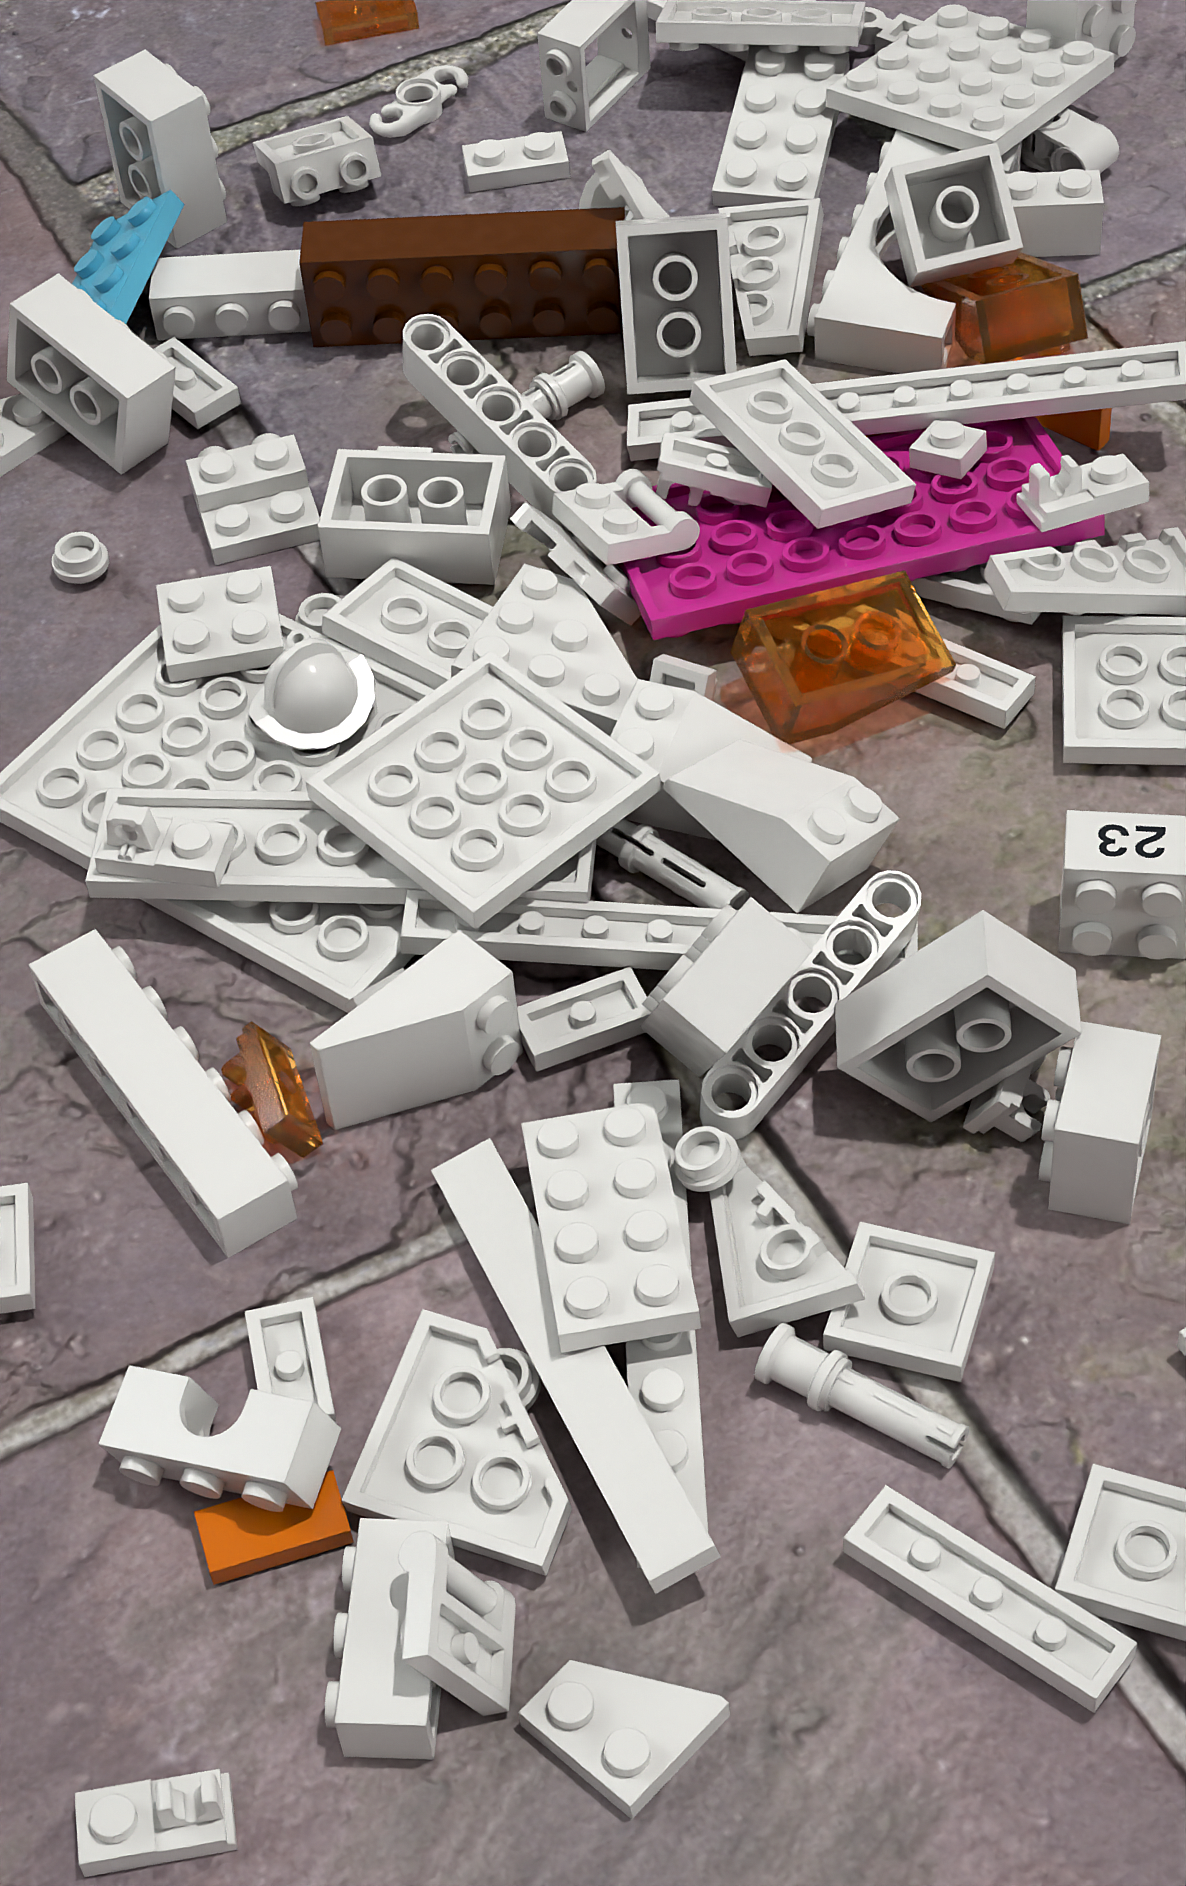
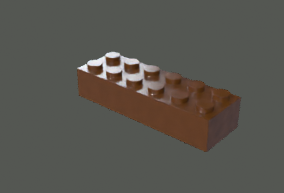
M625 207L303 222L299 265L313 347L403 343L405 324L411 318L420 314L440 316L466 341L623 334L616 221L626 220Z

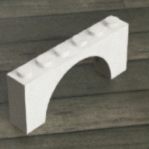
M898 129L891 142H884L880 153L878 173L871 172L867 181L864 205L857 204L852 217L850 237L843 236L840 241L837 253V267L835 270H828L825 275L822 301L820 304L814 303L810 309L807 333L808 336L815 337L816 360L899 374L946 369L955 346L956 303L942 301L915 291L898 280L883 264L881 260L883 253L897 239L884 182L893 166L961 151V149ZM1021 141L1001 156L1005 174L1020 171Z

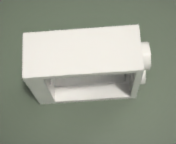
M571 0L537 33L545 118L585 132L651 68L647 0ZM626 28L631 31L632 35L627 32ZM597 38L598 55L586 66L584 50Z

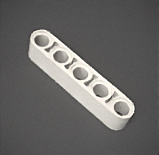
M420 314L411 318L403 329V374L407 380L481 455H505L508 482L534 508L567 531H570L552 514L554 493L575 490L584 483H596V471L593 466L446 320L433 314Z
M887 870L877 873L869 879L812 947L813 952L730 1050L711 1067L702 1082L700 1119L703 1126L715 1127L732 1136L734 1140L744 1138L752 1132L835 1032V1003L881 975L897 957L915 932L921 906L919 886L909 875L900 871ZM883 903H891L900 907L904 914L895 918L881 915L874 907ZM842 950H854L861 953L866 960L857 965H848L841 962L835 954ZM803 997H815L821 1000L827 1008L821 1012L807 1013L801 1010L795 1002ZM772 1044L781 1047L787 1053V1056L776 1062L765 1061L754 1050L759 1046ZM726 1092L736 1093L744 1098L747 1105L736 1111H726L718 1107L713 1099Z

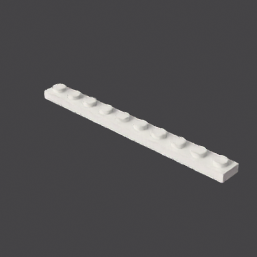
M1186 341L815 383L812 385L864 435L925 429L934 420H949L961 424L1178 401L1186 400ZM690 398L628 405L627 449L631 461L659 458L664 431L734 449L737 448L689 401Z

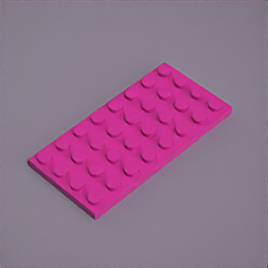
M1033 416L962 424L966 427L985 430L987 451L962 479L910 468L909 448L927 428L889 432L867 437L916 484L912 503L819 529L773 484L767 507L765 508L753 504H733L723 497L710 494V491L706 490L703 491L700 503L697 506L688 505L690 488L686 485L674 483L669 487L668 495L663 500L675 511H684L697 521L700 533L696 542L690 548L682 551L617 564L629 579L631 594L652 639L677 638L695 630L721 624H737L745 621L747 618L777 611H793L801 608L803 605L828 599L849 598L857 595L859 592L893 584L904 585L918 578L948 571H964L971 566L987 563L990 555L1049 546H1072L1076 542L1105 535V515H1099L1041 532L1017 504V493L1022 492V484L1029 483V469L1033 464L1040 463L1050 474V477L1058 475L1061 470L1060 461L1063 455L1038 419ZM657 485L652 486V490L655 493L657 491ZM631 508L651 527L657 526L639 508Z

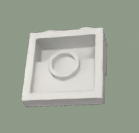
M349 116L253 142L257 162L269 173L273 193L284 204L290 202L292 206L309 205L317 202L320 199L321 193L335 189L342 193L358 191L368 186V180L381 177L373 137Z
M266 433L255 438L251 445L230 450L219 446H211L201 451L197 458L186 460L192 492L215 566L320 540L317 528L320 516L309 488L306 468L294 434L279 437L273 433Z

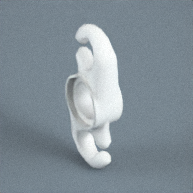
M441 65L431 67L417 77L403 81L396 89V99L391 104L385 105L382 108L381 114L383 117H395L399 120L392 123H383L380 114L374 113L370 116L369 125L374 133L383 137L406 136L423 124H428L438 119L443 111L442 103L447 98L455 96L457 92L455 85H443L440 82L454 79L457 86L464 89L468 86L469 77L463 69L457 66ZM419 99H427V101L419 103L411 102Z

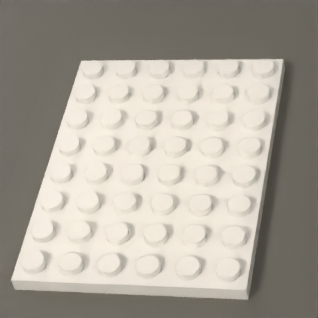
M279 614L285 650L289 649L286 640L288 635L293 630L301 628L307 630L311 638L324 639L338 651L359 653ZM160 624L0 772V822L88 870L108 788L307 791L305 782L307 779L434 691V689L363 655L375 678V702L366 722L349 739L328 748L297 750L274 742L257 727L248 714L251 700L264 685L270 666L170 683ZM141 899L347 1013L349 1012L345 1004L352 997L403 968L415 955L401 954L400 935L405 908L403 904Z

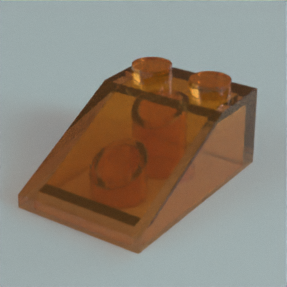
M1022 252L1019 253L1012 264L921 285L927 296L956 303L955 339L967 357L981 364L1013 361L1017 356L1020 357L1038 352L1039 356L1058 355L1071 349L1070 343L1088 338L1079 274Z
M905 570L746 609L730 651L772 735L789 745L834 733L953 672L956 666Z

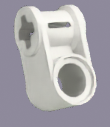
M1067 107L1055 115L1054 122L1053 117L1027 136L1021 143V161L1041 172L1081 169L1084 171L1099 170L1101 173L1113 164L1119 156L1118 142L1108 128L1102 124L1094 123Z

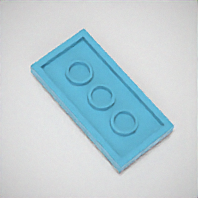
M170 189L152 200L149 197L142 198L132 206L127 214L118 219L110 216L103 220L91 234L93 243L89 251L74 267L77 275L72 285L77 289L84 290L97 305L115 319L121 320L126 324L185 204Z

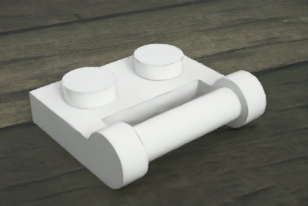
M637 469L624 471L612 483H584L575 490L554 493L552 514L605 565L682 551L690 548L699 537L700 527L697 521L684 511H675L652 490L650 480ZM631 508H639L657 526L651 527Z
M426 1530L412 1533L404 1540L398 1554L401 1568L409 1574L406 1617L400 1631V1641L403 1649L402 1660L482 1716L508 1712L516 1608L515 1598L510 1591L495 1581H482L451 1558L445 1543Z

